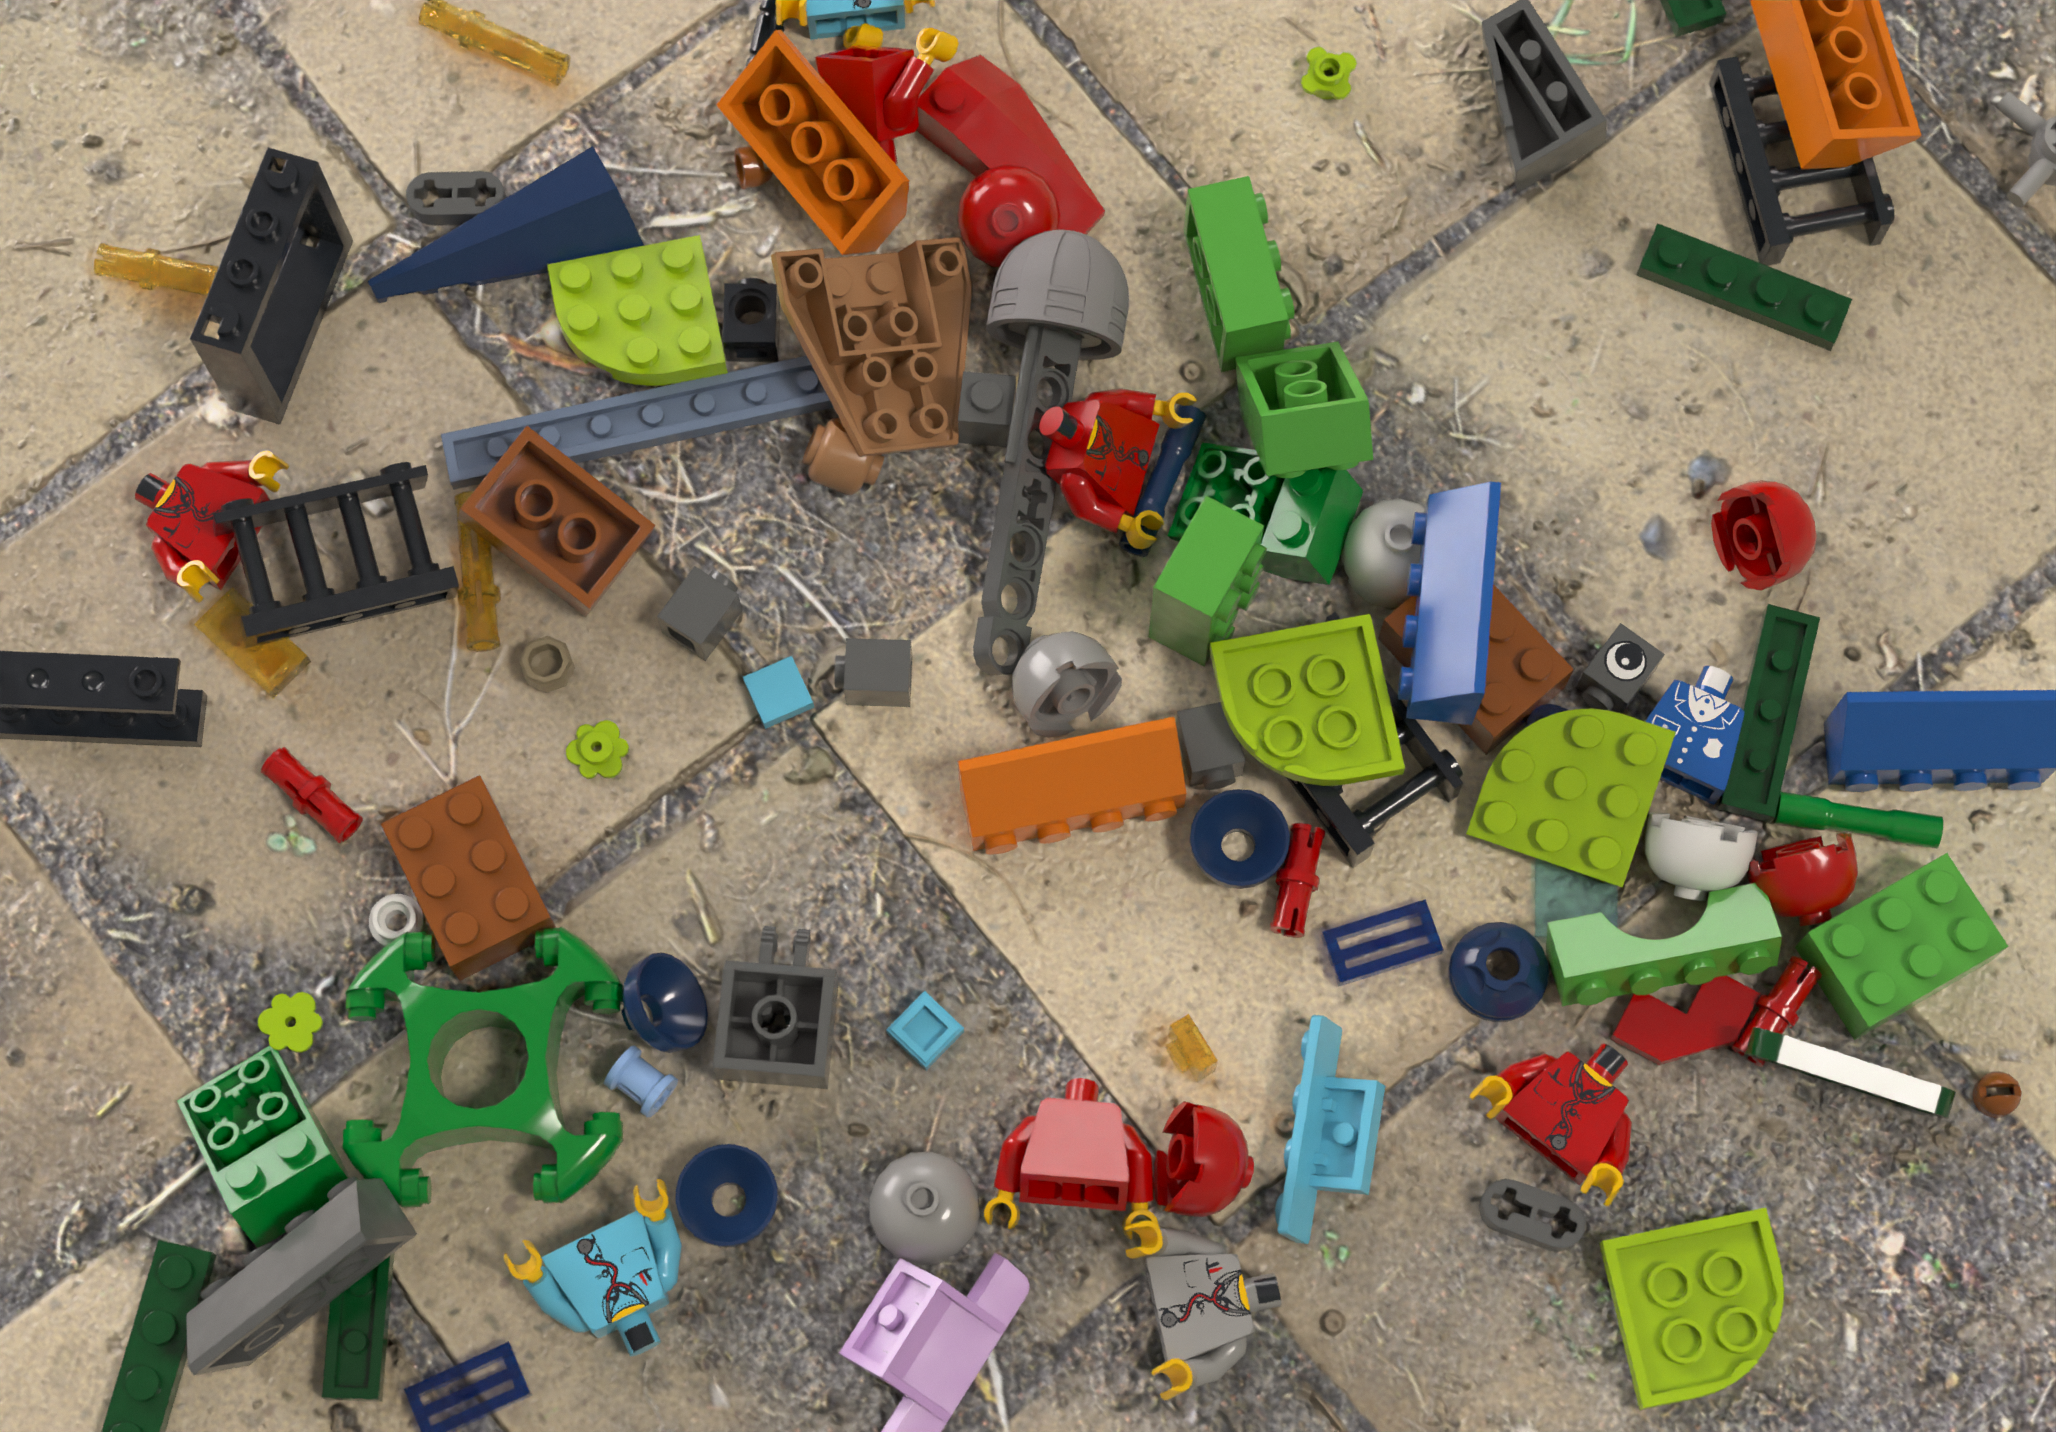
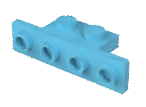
M1312 1015L1310 1028L1305 1032L1301 1043L1304 1066L1301 1084L1297 1085L1293 1094L1292 1104L1295 1114L1293 1135L1288 1140L1284 1150V1164L1287 1170L1284 1192L1279 1195L1275 1207L1278 1233L1296 1243L1308 1244L1310 1241L1318 1190L1369 1195L1385 1085L1377 1080L1335 1077L1342 1028L1322 1015Z

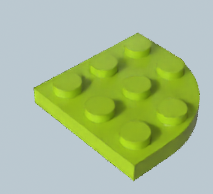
M700 235L547 264L554 307L560 329L572 351L585 364L590 362L610 372L612 379L647 386L675 384L728 373Z
M1371 614L1210 643L1209 650L1218 693L1227 722L1243 747L1264 766L1289 779L1321 786L1346 785L1402 775L1404 773V760Z
M1603 709L1567 710L1542 718L1515 735L1495 758L1483 782L1466 834L1623 888L1676 731L1622 713Z
M1766 1208L1612 1238L1599 1243L1639 1410L1709 1396L1741 1379L1758 1363L1778 1329L1784 1301L1783 1273Z

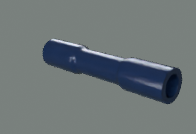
M1177 405L1175 412L1179 417L1191 418L1194 421L1180 429L1168 427L1160 446L1161 451L1143 494L1137 502L1134 515L1131 517L1136 518L1141 512L1151 510L1157 512L1164 519L1167 502L1184 462L1192 453L1207 417L1200 409L1192 405ZM1141 525L1144 533L1156 537L1158 530H1151ZM1123 531L1118 543L1126 552L1140 557H1147L1152 547L1151 545L1145 549L1134 548L1128 542L1125 531Z

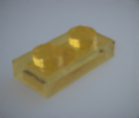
M231 587L194 625L201 634L266 694L274 699L311 663V660L289 638L245 648L240 630L241 616L249 615L248 609L253 605Z

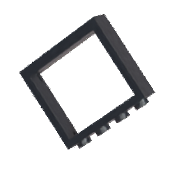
M267 147L191 334L190 341L232 411L281 425L352 246L353 239L319 162ZM309 236L320 239L317 248L306 245ZM209 321L220 324L217 331L218 339L204 335Z

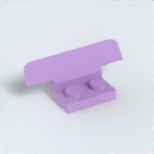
M994 1253L967 1297L942 1279L899 1258L839 1352L840 1355L852 1364L881 1379L904 1395L881 1432H941L1028 1295L1029 1281L1027 1277L1006 1258Z

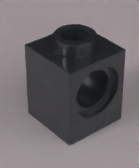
M745 278L737 283H724L723 346L727 362H778L780 299L776 283H768L758 278ZM748 312H760L764 315L763 319L755 324H745L739 321Z

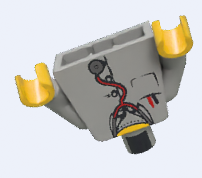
M1148 1220L1127 1225L1125 1231H1135L1141 1239V1247L1126 1250L1127 1257L1134 1259L1151 1254L1154 1255L1145 1259L1144 1267L1165 1363L1154 1368L1151 1374L1155 1376L1158 1373H1164L1170 1378L1172 1383L1171 1389L1160 1394L1163 1400H1170L1187 1389L1218 1381L1246 1353L1247 1340L1251 1339L1255 1333L1251 1312L1281 1306V1296L1275 1273L1243 1279L1238 1255L1227 1254L1220 1243L1185 1230L1159 1228L1154 1222Z

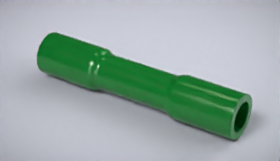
M1780 792L1775 818L1773 819L1776 824L1814 830L1832 829L1877 836L1891 842L1936 849L1940 845L1943 834L1942 816L1897 809L1886 811L1834 803L1826 798Z

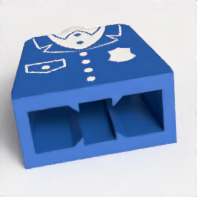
M1704 666L1695 687L1681 680H1674L1650 713L1646 722L1676 731L1660 781L1715 805L1728 783L1744 718V711L1740 707L1725 701L1733 682V677L1720 668Z

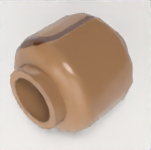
M840 418L831 419L825 426L816 425L802 459V463L809 466L808 475L813 482L845 495L857 493L863 483L873 486L884 462V456L882 455L860 457Z

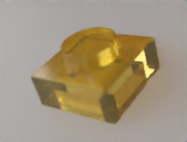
M1187 1014L1172 1023L1168 1032L1171 1042L1166 1044L1165 1047L1179 1072L1183 1074L1189 1070L1196 1082L1215 1072L1218 1060L1190 1015Z

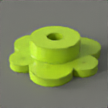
M609 720L601 721L595 727L589 724L581 725L576 733L578 739L571 741L566 748L568 760L573 765L579 766L581 775L587 779H592L598 774L608 779L619 775L623 766L621 758L628 754L629 745L626 740L619 738L620 731L618 726ZM596 746L602 747L598 752L593 751Z
M305 992L296 993L291 998L286 994L276 995L271 1002L272 1008L264 1010L259 1015V1029L264 1034L269 1035V1045L274 1050L281 1051L288 1046L290 1050L296 1053L307 1051L313 1044V1033L318 1032L323 1026L321 1016L314 1013L316 1010L314 998ZM291 1020H296V1024L293 1027H288Z

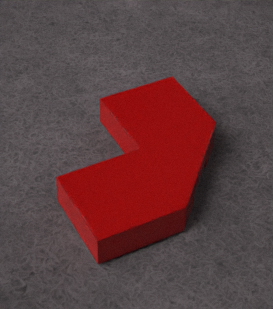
M1727 975L1715 977L1713 980L1700 985L1686 1014L1650 994L1636 995L1633 993L1610 1039L1657 1065L1680 1060L1683 1057L1707 1050L1712 1051L1733 1045L1741 1033L1760 993Z

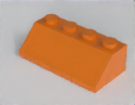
M1750 0L1801 169L1847 167L1916 141L1922 136L1879 0Z
M775 30L716 105L842 255L875 252L906 216L910 181L783 31Z
M1174 716L958 761L960 792L973 851L985 849L986 854L990 855L1012 851L1018 847L1017 842L1038 838L1040 843L1062 841L1071 836L1070 831L1092 827L1093 832L1115 830L1124 825L1123 820L1145 816L1146 821L1168 819L1177 814V809L1184 808L1186 787Z

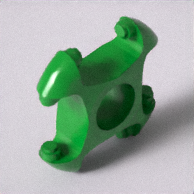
M563 927L544 928V931H536V958H543L545 966H557L554 973L542 981L478 993L446 990L416 984L414 982V970H426L427 963L434 962L435 938L433 934L426 935L425 932L407 931L372 957L345 992L346 1012H348V1019L352 1021L375 1020L377 1013L384 1012L385 1001H397L402 1004L407 1028L410 1066L399 1124L393 1135L382 1141V1129L375 1128L374 1121L364 1119L346 1121V1128L343 1129V1145L341 1146L353 1166L365 1179L382 1178L399 1206L403 1208L422 1207L423 1204L431 1203L432 1185L430 1176H423L422 1168L412 1167L417 1159L428 1152L455 1145L500 1141L529 1144L548 1148L556 1152L557 1164H543L541 1173H534V1200L543 1201V1203H564L587 1186L610 1162L624 1140L623 1122L620 1121V1113H593L592 1120L584 1122V1135H573L566 1131L559 1099L557 1066L560 1040L567 1012L573 1002L584 995V1004L593 1006V1012L598 1014L620 1012V1005L623 1004L624 987L622 982L600 954L580 937ZM490 1026L510 1029L523 1037L526 1041L529 1058L525 1077L512 1095L497 1105L480 1109L457 1106L445 1097L441 1074L445 1057L456 1041L473 1030Z

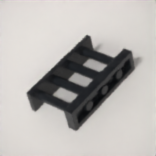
M1738 56L1718 60L1709 81V86L1759 263L1767 266L1780 264L1794 237L1864 224L1870 246L1880 245L1891 224L1894 222L1895 213L1890 195L1888 193L1883 194L1873 157L1841 168L1801 169L1800 166L1777 170L1775 166H1769L1765 154L1767 144L1792 140L1786 120L1764 124L1761 119L1756 120L1752 108L1754 98L1778 94L1773 75L1751 78L1748 73L1743 74ZM1851 178L1858 204L1792 217L1787 212L1782 213L1778 200L1781 190Z
M410 462L396 463L382 468L379 471V476L254 504L251 498L238 499L222 505V512L213 513L215 537L234 533L253 606L248 609L250 614L241 616L240 630L245 648L456 598L459 583L454 566L440 569L438 563L432 562L413 491L424 489L428 478L426 465L412 468ZM389 496L393 498L412 567L407 572L408 577L393 581H387L386 576L380 575L361 507L363 502ZM340 508L359 581L355 583V590L335 594L333 588L327 587L308 515ZM287 520L306 594L302 596L303 602L282 607L280 601H274L255 527Z
M1334 612L1328 617H1326L1325 622L1338 620L1340 618L1336 614V612ZM1386 679L1400 747L1405 744L1424 770L1362 812L1359 809L1351 811L1341 798L1340 794L1343 793V785L1321 786L1287 778L1352 868L1371 856L1375 845L1372 839L1375 836V828L1436 787L1449 803L1458 797L1463 785L1460 779L1463 776V772L1454 756L1446 749L1439 751L1416 719L1406 718L1407 707L1402 700H1398V695Z
M0 651V739L202 748L208 696L203 690L178 689L181 666L179 658Z

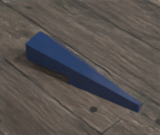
M592 146L368 280V284L378 303L388 301V297L421 292L423 295L438 293V288L468 283L472 287L549 273L547 264L644 246L615 183Z

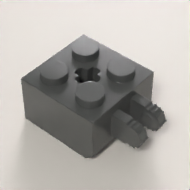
M772 926L763 927L758 963L725 960L712 1066L718 1080L828 1089L839 979L836 969L808 967L811 930L798 929L797 935L794 936L793 966L774 964L775 952H777L778 934L776 933V927ZM782 1014L786 1024H789L787 1028L775 1034L770 1033L768 1028H763L764 1024L773 1023L775 1015Z

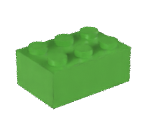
M1249 176L1187 190L1184 236L1221 372L1236 369L1235 357L1283 350L1285 340L1291 339L1289 320L1295 317L1291 293L1288 287L1280 289L1276 272L1281 271V259L1275 240L1267 241L1263 228L1264 224H1268L1266 202L1262 193L1254 194Z
M1339 342L1235 357L1240 415L1266 476L1275 475L1279 478H1294L1303 475L1306 470L1324 467L1333 470H1347L1357 466L1359 462L1373 460L1369 400Z
M1205 496L1153 587L1148 637L1205 667L1211 656L1209 650L1210 643L1232 638L1236 628L1232 625L1237 617L1238 607L1247 611L1261 584L1258 582V579L1264 568L1261 562L1267 551V548L1261 545L1264 525Z
M1948 853L1811 930L1795 946L1801 958L1808 962V969L1810 970L1814 966L1821 972L1822 977L1817 983L1854 1040L1991 962L2009 947Z

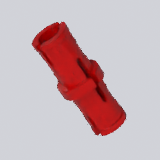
M286 747L277 749L264 762L261 773L293 800L292 806L301 815L308 814L314 818L338 843L349 839L360 827L363 817L345 804L331 790V783L323 775L315 776Z
M1294 823L1291 825L1289 849L1285 858L1284 868L1278 870L1275 882L1280 887L1273 921L1269 929L1276 934H1280L1281 929H1285L1283 936L1304 937L1311 894L1315 890L1317 891L1320 878L1316 876L1322 841L1326 832L1320 827H1315L1314 832H1310L1312 827L1310 824Z
M1791 956L1789 964L1768 996L1761 995L1755 1004L1759 1010L1738 1042H1735L1733 1045V1050L1741 1057L1745 1054L1753 1027L1783 1034L1787 1027L1793 1028L1799 1019L1796 1012L1815 983L1822 977L1818 969L1814 966L1810 970L1805 969L1808 962L1796 956ZM1748 1056L1746 1059L1759 1067H1763L1766 1063L1751 1056Z

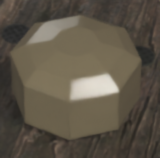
M550 636L528 642L519 659L528 685L546 693L565 687L575 669L566 643Z

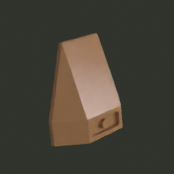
M962 237L917 240L897 253L824 258L823 248L782 251L771 254L781 308L859 456L883 455L957 445L959 437L958 414L963 371H965L972 283Z

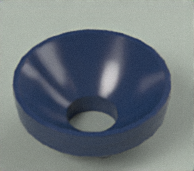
M1228 790L1213 796L1201 806L1191 825L1190 846L1197 866L1212 881L1228 888L1244 889L1264 883L1282 866L1289 849L1290 835L1283 813L1270 799L1251 790ZM1241 832L1249 836L1254 844L1252 855L1243 861H1234L1228 858L1221 846L1223 839L1228 834Z
M1504 922L1487 923L1465 934L1456 944L1449 961V984L1458 1002L1472 1015L1492 1022H1509L1521 1018L1532 1011L1542 999L1548 984V960L1537 939L1525 929ZM1499 950L1510 952L1517 959L1519 966L1518 974L1512 979L1505 981L1494 978L1488 972L1486 966L1487 957L1491 953Z
M662 952L653 953L631 967L624 982V1008L621 1010L627 1028L630 1031H634L645 1043L662 1052H678L699 1043L707 1028L708 1010L703 990L692 971L680 959ZM642 1001H644L650 1008L653 1017V1023L650 1022L644 1010Z
M735 1144L716 1145L696 1154L685 1165L676 1186V1206L685 1227L699 1240L718 1247H736L757 1238L770 1224L778 1204V1187L768 1163L756 1152ZM726 1185H736L746 1195L744 1209L739 1214L731 1217L718 1214L713 1206V1198L716 1191Z

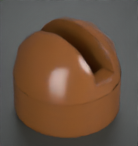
M751 146L735 149V168L742 189L759 187L771 179L773 172L769 168H764L763 160Z
M2000 1071L1986 1074L1977 1081L1973 1089L1975 1106L1981 1113L1991 1118L2007 1116L2018 1107L2021 1100V1089L2018 1081L2010 1074ZM2008 1087L2011 1095L1987 1097L1986 1088Z

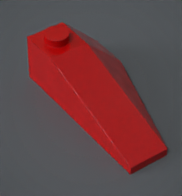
M978 55L946 67L919 96L917 102L919 126L916 131L975 177L987 169L1005 164L1027 167L1044 177L1056 194L1061 215L1058 230H1071L1087 235L1105 215L1104 208L1021 85L984 56Z

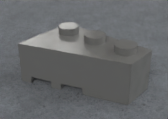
M1518 0L1482 21L1483 47L1516 192L1519 193L1606 143V118L1529 0Z

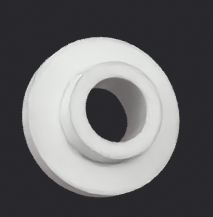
M391 894L383 897L373 906L369 915L370 931L377 942L383 946H386L407 931L422 932L424 929L425 919L423 911L419 904L407 895ZM394 915H405L407 923L403 929L399 931L389 929V920Z

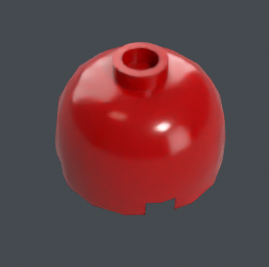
M1005 164L987 169L970 181L959 200L957 224L963 243L972 255L991 267L1000 268L1008 254L1024 240L1039 233L1058 230L1061 213L1056 194L1044 177L1027 167Z
M1760 480L1734 487L1720 495L1717 501L1724 500L1721 505V511L1712 514L1711 521L1714 545L1727 571L1734 570L1736 565L1741 576L1747 579L1740 582L1743 586L1762 591L1794 577L1803 570L1815 551L1817 535L1815 519L1810 507L1797 491L1786 484Z
M1836 834L1837 845L1824 846L1822 837L1818 836L1762 850L1763 862L1759 863L1755 858H1752L1750 861L1749 869L1746 872L1749 884L1755 883L1769 897L1773 912L1777 916L1798 917L1800 926L1828 921L1832 919L1830 909L1846 902L1855 889L1858 864L1851 834Z
M1185 1101L1175 1107L1163 1129V1133L1172 1134L1168 1155L1162 1150H1157L1153 1176L1155 1200L1158 1205L1166 1206L1164 1211L1185 1216L1206 1217L1219 1213L1235 1200L1241 1188H1247L1251 1182L1254 1172V1159L1248 1155L1246 1138L1239 1124L1227 1113Z

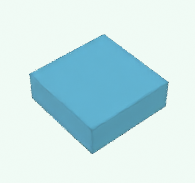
M792 656L743 677L745 686L765 729L814 708L811 696Z
M924 991L886 1031L899 1046L927 1071L964 1033V1027Z

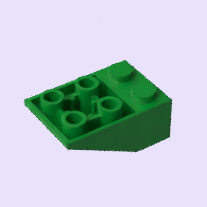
M1202 442L1167 536L1179 542L1205 496H1208L1264 525L1261 545L1266 547L1267 551L1261 562L1264 565L1262 571L1282 578L1330 585L1363 490L1347 470H1333L1324 467L1306 470L1303 475L1294 478H1279L1275 475L1266 476L1256 450Z
M271 1046L266 1047L177 1100L230 1214L257 1248L286 1232L285 1226L297 1216L310 1210L316 1212L330 1201L327 1197L328 1192L342 1181L350 1178L335 1147L280 1052L274 1050Z

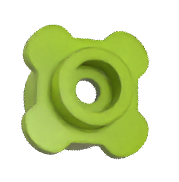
M1314 47L1309 50L1306 57L1309 63L1308 73L1301 79L1303 90L1308 94H1314L1316 97L1325 100H1341L1348 97L1351 92V85L1348 82L1349 76L1356 69L1357 64L1355 57L1348 52L1340 55L1327 53L1322 47ZM1326 70H1331L1334 74L1331 77H1328L1324 74V72Z

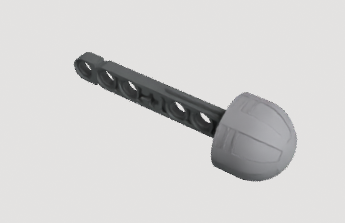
M1071 230L1046 231L1021 242L1002 262L993 285L986 330L995 339L1022 349L1023 355L981 599L984 617H978L973 645V656L976 665L982 672L988 675L1013 674L1021 656L1030 644L1032 627L1026 625L1036 608L1057 482L1047 474L1045 468L1052 440L1040 432L1039 425L1042 416L1052 407L1062 408L1067 402H1072L1079 359L1098 360L1112 358L1121 353L1129 310V289L1125 273L1114 255L1099 241L1086 234ZM1041 379L1046 380L1052 389V401L1047 408L1040 403L1037 397V386ZM1033 430L1039 432L1044 442L1042 455L1038 459L1031 454L1028 447V438ZM1023 487H1025L1026 493L1032 495L1031 504H1029V499L1022 496ZM1020 516V520H1028L1029 523H1017L1016 519ZM1015 533L1020 534L1026 543V553L1020 562L1012 556L1010 550V542ZM1006 585L1012 586L1017 594V605L1011 614L1004 609L1001 602V594ZM999 636L1006 641L1008 646V658L1002 666L997 664L992 654V646Z

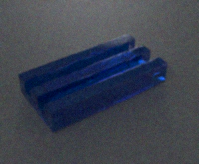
M1426 899L1323 931L1321 934L1323 944L1327 947L1330 964L1334 967L1336 973L1335 978L1338 987L1441 955L1444 951ZM1418 916L1422 925L1340 950L1339 941ZM1423 937L1427 938V944L1348 969L1345 962Z
M508 1341L405 1388V1394L421 1432H454L532 1396L533 1394L524 1378L523 1370L517 1361L512 1344ZM504 1360L506 1369L428 1405H423L422 1396ZM511 1380L513 1381L515 1388L434 1425L431 1424L430 1417Z

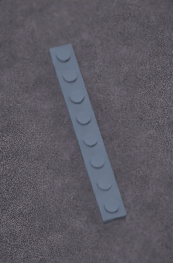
M806 355L732 371L727 374L671 384L441 434L450 483L453 490L480 484L526 426L534 430L572 461L580 463L834 407Z

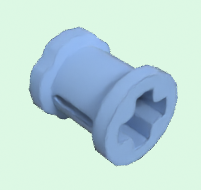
M633 1045L614 1063L604 1080V1085L610 1090L618 1088L641 1106L640 1112L643 1115L652 1117L672 1094L678 1079L672 1074L665 1076L641 1058L642 1051Z

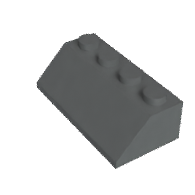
M351 1177L342 1181L328 1192L327 1197L330 1201L316 1212L314 1210L307 1211L294 1218L285 1226L284 1229L287 1235L274 1245L268 1243L257 1248L243 1259L242 1263L245 1268L233 1278L230 1276L223 1277L201 1292L200 1296L203 1301L186 1314L187 1363L193 1376L249 1366L417 1235V1232L382 1178L358 1180L357 1177Z

